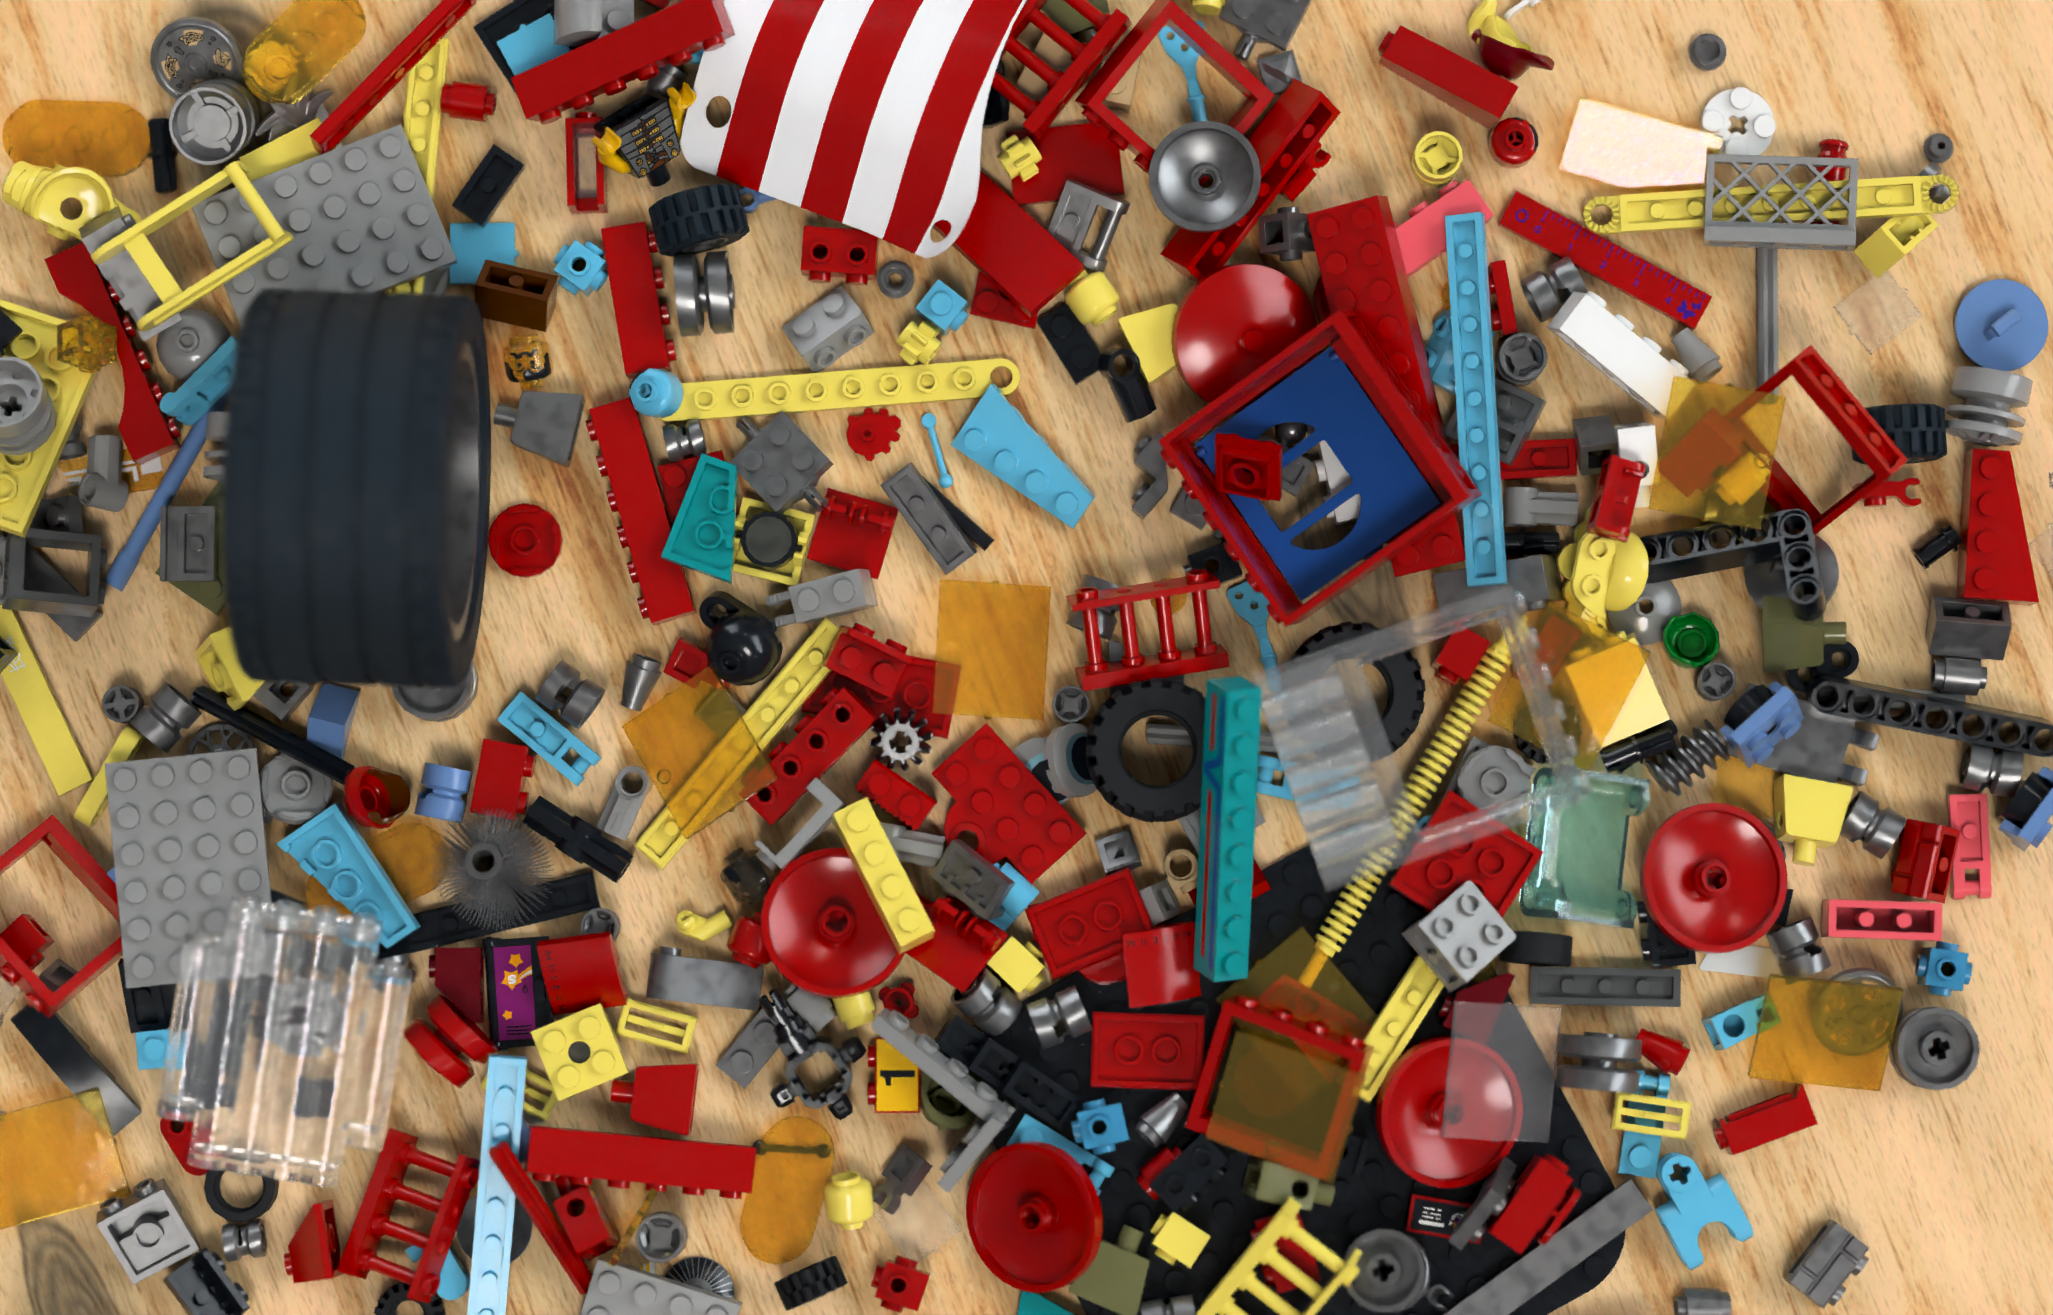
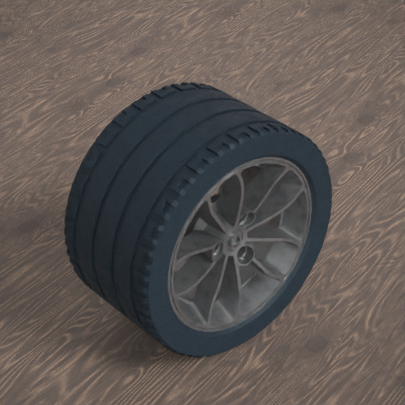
M266 288L251 300L238 336L228 396L222 477V555L225 600L231 641L241 670L252 681L279 682L283 680L290 683L326 684L331 681L334 684L376 685L379 682L383 686L423 687L427 684L429 687L456 688L468 675L475 651L483 601L491 477L490 389L486 341L479 309L469 296L441 295L438 298L435 294L393 293L389 295L384 292L345 291L341 293L340 291L297 289L293 291L291 289Z

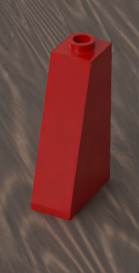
M1401 25L1395 34L1388 31L1378 48V51L1383 53L1379 64L1491 131L1496 127L1518 89V86Z

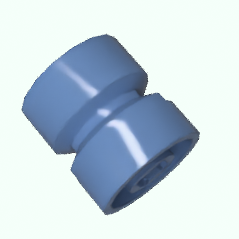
M425 763L421 783L426 788L424 792L418 794L414 814L462 823L466 803L461 798L463 794L469 792L473 772Z

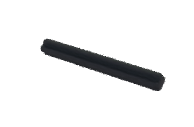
M205 686L197 687L193 692L190 700L192 705L342 785L345 784V778L349 771L355 769L354 765L243 706L234 711L227 704L226 697Z

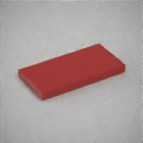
M980 171L976 202L963 230L952 246L1031 318L1084 271V265ZM940 220L933 225V228L944 238L948 236L952 227L946 220Z
M910 656L914 658L912 666L906 664L891 698L831 671L802 705L801 712L817 715L824 708L820 701L833 688L836 687L841 691L842 688L849 687L879 717L881 713L886 712L894 719L895 707H901L902 717H907L909 710L913 708L916 710L913 719L915 722L923 717H926L928 720L927 725L921 730L933 731L934 737L948 739L961 665ZM880 718L875 722L884 725Z

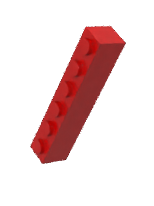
M683 0L511 77L526 119L541 122L542 125L562 118L561 112L572 107L574 110H580L594 104L593 98L603 93L610 96L626 90V83L637 78L639 81L654 78L660 74L659 69L671 64L675 67L685 64L693 59V53L702 49L705 52L719 49L726 44L725 39L734 36L735 33L722 0Z
M1294 79L1248 139L1258 156L1261 169L1259 194L1249 212L1234 225L1215 232H1194L1180 227L1160 255L1180 274L1194 282H1197L1211 271L1223 267L1256 224L1258 216L1263 215L1341 112L1321 91Z
M629 398L589 409L592 419L586 420V426L591 441L598 440L602 452L601 455L596 456L601 476H608L612 490L606 491L612 513L619 511L622 525L616 528L622 548L629 547L633 561L627 562V567L632 583H640L643 596L637 598L643 619L650 618L651 623L655 626L696 614L684 567L663 560L661 557L672 526L638 411L632 406Z
M529 1125L524 1170L533 1173L532 1179L539 1181L555 1182V1175L570 1176V1183L592 1185L594 1178L608 1180L607 1186L614 1188L630 1189V1182L645 1183V1190L667 1192L669 1185L682 1187V1194L704 1196L705 1189L720 1190L719 1197L742 1199V1192L752 1193L757 1148L745 1145Z

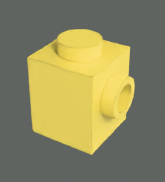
M1013 936L987 963L1019 994L1024 989L1031 993L1045 978L1040 973L1045 967L1040 963L1044 958L1043 954L1029 941L1023 946Z
M1173 1211L1168 1216L1161 1213L1150 1230L1155 1235L1152 1243L1158 1247L1154 1252L1156 1255L1171 1265H1174L1176 1260L1189 1268L1192 1267L1211 1237L1210 1234Z

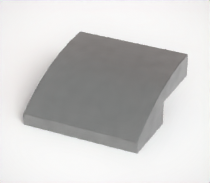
M1495 378L1500 461L1511 466L1533 430L1546 405V401ZM1455 409L1445 429L1446 436L1458 441L1457 409Z

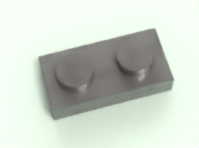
M763 1008L716 1064L718 1068L744 1089L747 1088L779 1048L776 1043L777 1036L773 1031L775 1026Z

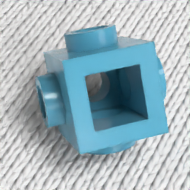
M577 240L571 246L565 244L554 259V263L557 264L554 271L560 277L557 283L573 295L580 291L589 297L593 290L597 292L609 276L607 273V263L602 259L605 252L588 240L584 245ZM579 259H583L586 261L585 269L580 272L575 271L573 267Z

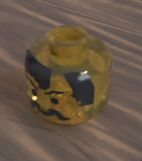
M538 334L509 338V345L502 349L506 378L509 382L520 383L521 390L543 386L542 379L551 376L553 373L549 344L546 340L539 339Z

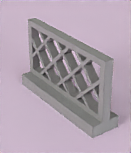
M1707 154L1703 246L1854 251L1856 246L1858 159ZM1715 164H1731L1740 175L1724 188L1714 178ZM1739 164L1750 166L1744 171ZM1758 165H1768L1778 175L1763 190L1748 175ZM1776 165L1788 167L1782 172ZM1796 166H1806L1815 176L1801 191L1786 176ZM1815 167L1826 168L1821 173H1819ZM1834 167L1850 168L1849 183L1839 192L1824 178ZM1742 179H1745L1758 193L1744 207L1729 193ZM1780 180L1796 194L1781 209L1766 194ZM1818 181L1833 195L1819 210L1804 195ZM1715 186L1720 191V193L1713 199V190ZM1849 189V201L1847 202L1842 195ZM1724 196L1739 211L1729 221L1712 220L1713 206ZM1760 198H1763L1776 212L1767 222H1756L1747 212ZM1798 199L1814 213L1805 223H1794L1784 213ZM1838 200L1848 211V225L1831 224L1822 213ZM1743 215L1748 222L1736 220ZM1781 217L1786 223H1775L1774 221ZM1818 218L1823 224L1811 223Z

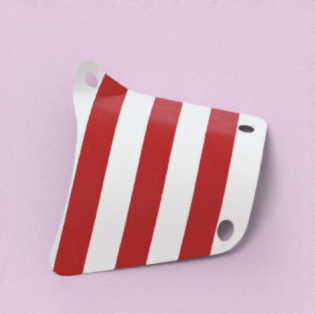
M724 0L723 4L735 35L725 39L726 44L723 47L710 52H705V50L703 52L693 87L697 97L695 102L688 107L680 142L682 152L687 162L698 170L865 231L924 258L935 257L949 248L958 238L976 202L980 176L982 127L989 91L1002 50L1026 0ZM716 96L725 97L731 105V117L728 123L720 128L710 125L706 116L707 105ZM940 220L948 221L952 226L948 236L940 242H933L930 237L933 225Z

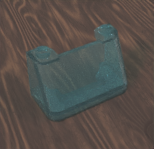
M1544 767L1536 773L1532 785L1526 841L1543 851V854L1520 889L1519 904L1524 915L1633 929L1634 919L1638 911L1637 902L1632 893L1621 890L1629 816H1639L1650 803V780L1576 768Z

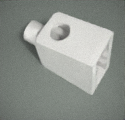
M1646 421L1613 425L1618 442V456L1635 462L1640 461L1641 464L1645 465L1635 508L1651 506L1649 485L1660 483L1655 425Z

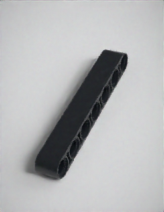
M1826 674L1813 676L1805 686L1807 700L1819 712L2040 757L2053 756V724L2042 717ZM1832 686L1833 694L1831 698L1825 702H1818V691L1822 687ZM1862 693H1868V704L1862 709H1854L1853 701L1855 697ZM1898 700L1905 701L1904 711L1898 716H1890L1891 705ZM1933 708H1941L1940 719L1935 723H1926L1927 713ZM1970 715H1977L1976 726L1971 730L1964 731L1962 729L1964 719ZM2006 722H2013L2012 733L2005 738H1999V728ZM2043 729H2048V740L2044 744L2035 745L2036 734Z

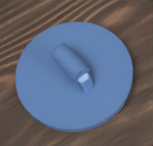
M2008 279L1990 280L1973 288L1959 304L1954 321L1955 336L1964 355L1977 366L2006 372L2013 371L2030 363L2042 350L2048 334V317L2039 297L2027 286Z

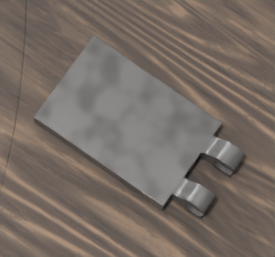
M1748 683L1745 693L1758 685ZM1797 698L1804 717L1801 721V727L1790 738L1785 739L1783 737L1773 746L1772 754L1764 762L1757 765L1788 775L1836 783L1837 779L1854 785H1864L1868 771L1843 764V759L1848 744L1872 751L1876 749L1880 735L1854 728L1856 720L1821 713L1810 702ZM1728 745V755L1738 758L1737 753Z

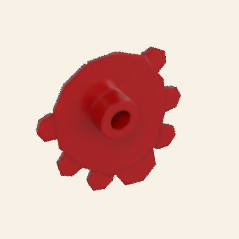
M866 408L863 415L858 417L851 415L847 419L849 423L846 432L848 444L855 453L865 456L867 461H873L875 454L880 452L889 453L891 450L889 446L890 441L897 442L900 440V435L895 431L901 427V419L896 415L888 417L889 413L885 408L880 409L878 414L873 413L871 408Z

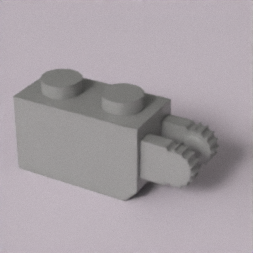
M859 568L788 587L789 591L765 597L767 606H778L784 604V602H792L793 614L776 616L771 620L775 628L795 623H814L825 618L830 619L878 606L870 572L867 569Z

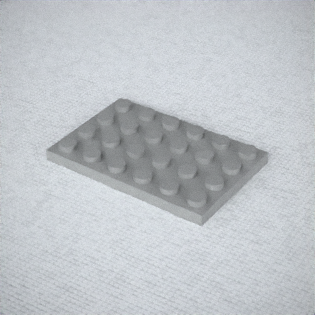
M401 124L250 181L281 228L291 232L295 239L225 283L224 287L241 326L251 300L266 288L291 289L293 291L297 289L340 291L341 293L345 291L383 292L456 264V256ZM236 187L208 197L192 207L217 270L269 238V235Z
M257 748L106 763L105 773L126 989L278 973L279 967Z

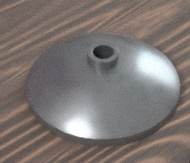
M1214 121L1192 122L1172 131L1158 145L1149 167L1150 191L1158 209L1175 225L1194 232H1215L1237 223L1254 205L1261 185L1260 163L1251 143L1236 129ZM1203 177H1210L1213 180V184L1208 188H1203L1199 185V181Z

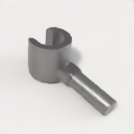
M1442 1285L1428 1286L1424 1296L1428 1298L1429 1303L1438 1311H1448L1447 1308L1437 1303V1300L1442 1294H1448L1454 1298L1453 1293Z

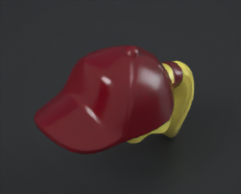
M1483 0L1475 9L1467 24V34L1476 44H1479L1481 61L1490 72L1508 80H1516L1530 67L1553 70L1554 61L1550 57L1533 53L1532 47L1527 43L1519 41L1508 23L1495 14L1497 0Z

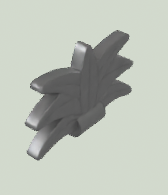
M292 73L284 87L281 100L267 98V102L273 112L259 123L254 131V135L260 136L268 130L267 144L316 119L317 110L333 92L331 90H323L310 97L317 81L312 79L296 88L298 75Z

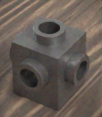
M1282 207L1277 209V214L1258 216L1260 253L1280 255V261H1297L1303 259L1302 253L1315 252L1306 213H1300V207Z

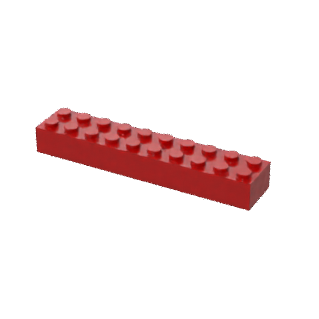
M1376 195L1306 214L1331 316L1340 309L1354 310L1448 445L1388 197ZM1442 502L1387 541V545L1441 508L1444 503ZM1463 509L1391 559L1395 578L1466 560Z

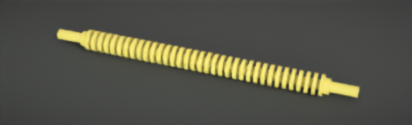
M1515 611L1498 642L1493 641L1492 645L1486 649L1485 653L1489 657L1482 656L1480 662L1484 665L1478 664L1475 668L1479 674L1473 672L1470 677L1474 682L1467 681L1464 683V686L1469 691L1461 688L1459 692L1464 699L1456 697L1454 703L1459 708L1451 705L1449 711L1454 716L1446 714L1444 720L1449 725L1441 722L1439 728L1444 733L1435 732L1434 736L1439 739V742L1431 739L1429 745L1434 750L1430 748L1425 749L1424 753L1429 756V759L1421 756L1419 761L1424 764V767L1416 764L1414 770L1420 773L1419 776L1411 773L1409 778L1414 781V784L1406 781L1404 787L1410 791H1400L1399 795L1404 798V801L1396 798L1394 803L1400 808H1390L1389 812L1395 815L1394 818L1386 815L1384 820L1390 825L1387 826L1383 823L1380 825L1379 829L1385 832L1384 835L1376 832L1374 835L1380 842L1377 843L1373 840L1370 842L1369 845L1375 849L1374 852L1366 849L1364 854L1370 857L1369 860L1361 857L1359 862L1365 866L1364 869L1356 866L1354 871L1360 874L1359 877L1351 874L1349 879L1355 883L1354 886L1346 883L1344 888L1350 891L1349 894L1341 891L1339 896L1345 899L1344 903L1336 900L1334 904L1340 908L1339 911L1331 908L1329 912L1335 918L1331 919L1328 916L1325 918L1324 921L1330 925L1329 928L1321 925L1319 930L1324 932L1325 935L1322 936L1318 933L1315 935L1314 938L1317 941L1313 947L1316 950L1297 980L1306 987L1311 988L1328 957L1333 958L1336 951L1340 953L1342 950L1337 945V942L1345 944L1347 939L1341 936L1342 933L1348 936L1352 933L1347 928V925L1355 928L1357 922L1351 919L1352 916L1358 919L1361 918L1362 914L1357 911V908L1365 911L1367 905L1361 901L1364 899L1370 902L1372 897L1367 894V891L1375 894L1377 890L1371 884L1374 882L1380 885L1382 880L1377 877V874L1383 877L1387 874V871L1381 867L1390 868L1392 863L1386 860L1387 857L1393 860L1397 857V854L1391 850L1400 851L1402 846L1396 843L1397 840L1403 843L1407 840L1401 833H1411L1412 829L1406 826L1407 823L1415 826L1417 821L1412 818V815L1420 818L1422 814L1421 811L1416 809L1417 806L1425 809L1427 804L1422 801V798L1430 801L1432 795L1426 792L1427 789L1432 792L1436 791L1437 787L1432 784V781L1440 784L1442 780L1436 774H1446L1447 770L1441 767L1442 764L1450 767L1452 762L1446 757L1449 756L1454 759L1457 753L1451 749L1460 750L1462 746L1456 740L1464 742L1467 737L1461 732L1470 733L1472 730L1466 723L1474 725L1477 720L1471 715L1479 717L1482 713L1476 706L1485 708L1487 703L1481 698L1490 699L1492 695L1486 690L1495 691L1497 687L1491 681L1499 683L1502 678L1496 673L1504 675L1507 670L1501 664L1509 666L1512 662L1509 659L1513 653L1510 649L1528 620L1523 614Z

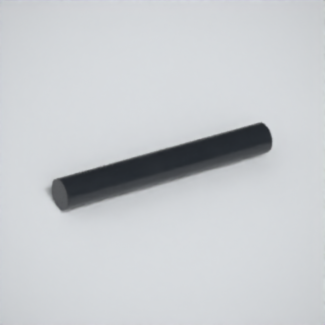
M925 479L961 530L980 548L986 551L994 542V539Z

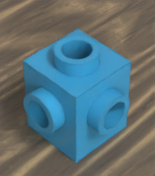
M1936 941L1935 948L1924 947L1922 954H1918L1915 965V976H1919L1917 984L1929 986V994L1951 997L1952 990L1963 991V985L1969 984L1972 974V963L1967 962L1968 954L1958 952L1959 945ZM1945 962L1951 963L1949 976H1944L1941 972V966Z
M1103 1098L1082 1103L1084 1110L1077 1112L1078 1120L1071 1121L1075 1142H1083L1085 1150L1093 1149L1094 1155L1115 1151V1143L1129 1140L1121 1102L1106 1105ZM1097 1120H1102L1106 1123V1129L1102 1133H1095L1092 1130V1124Z

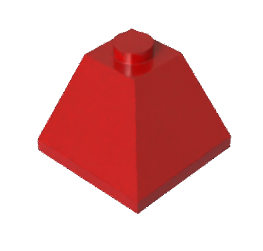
M333 1199L322 1201L312 1206L288 1245L289 1253L284 1254V1264L287 1275H293L294 1283L332 1279L344 1274L337 1271L342 1257Z

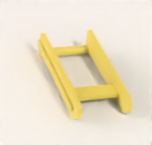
M239 160L230 163L217 174L101 245L91 255L95 264H101L126 249L163 303L137 322L136 325L141 332L148 331L162 324L295 239L291 232L281 228L246 176L249 170ZM233 182L269 235V238L182 291L146 236Z

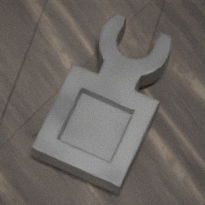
M902 1144L881 1173L887 1180L872 1191L874 1202L882 1205L880 1208L891 1215L894 1214L901 1204L903 1193L912 1196L933 1166L913 1149Z

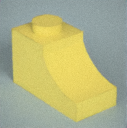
M1930 214L1892 217L1854 250V253L1861 259L1863 265L1878 279L1936 229L1939 224Z

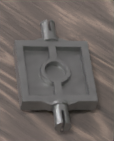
M1227 0L1219 18L1236 27L1243 35L1233 54L1238 58L1241 56L1242 60L1247 61L1256 42L1270 44L1285 52L1312 0Z
M783 411L761 429L748 416L742 417L741 420L749 427V430L740 421L737 422L736 428L749 441L729 463L737 466L738 473L776 513L782 515L795 502L804 498L816 512L822 511L823 508L816 502L815 498L825 507L828 505V500L815 487L820 477L833 465L831 460Z

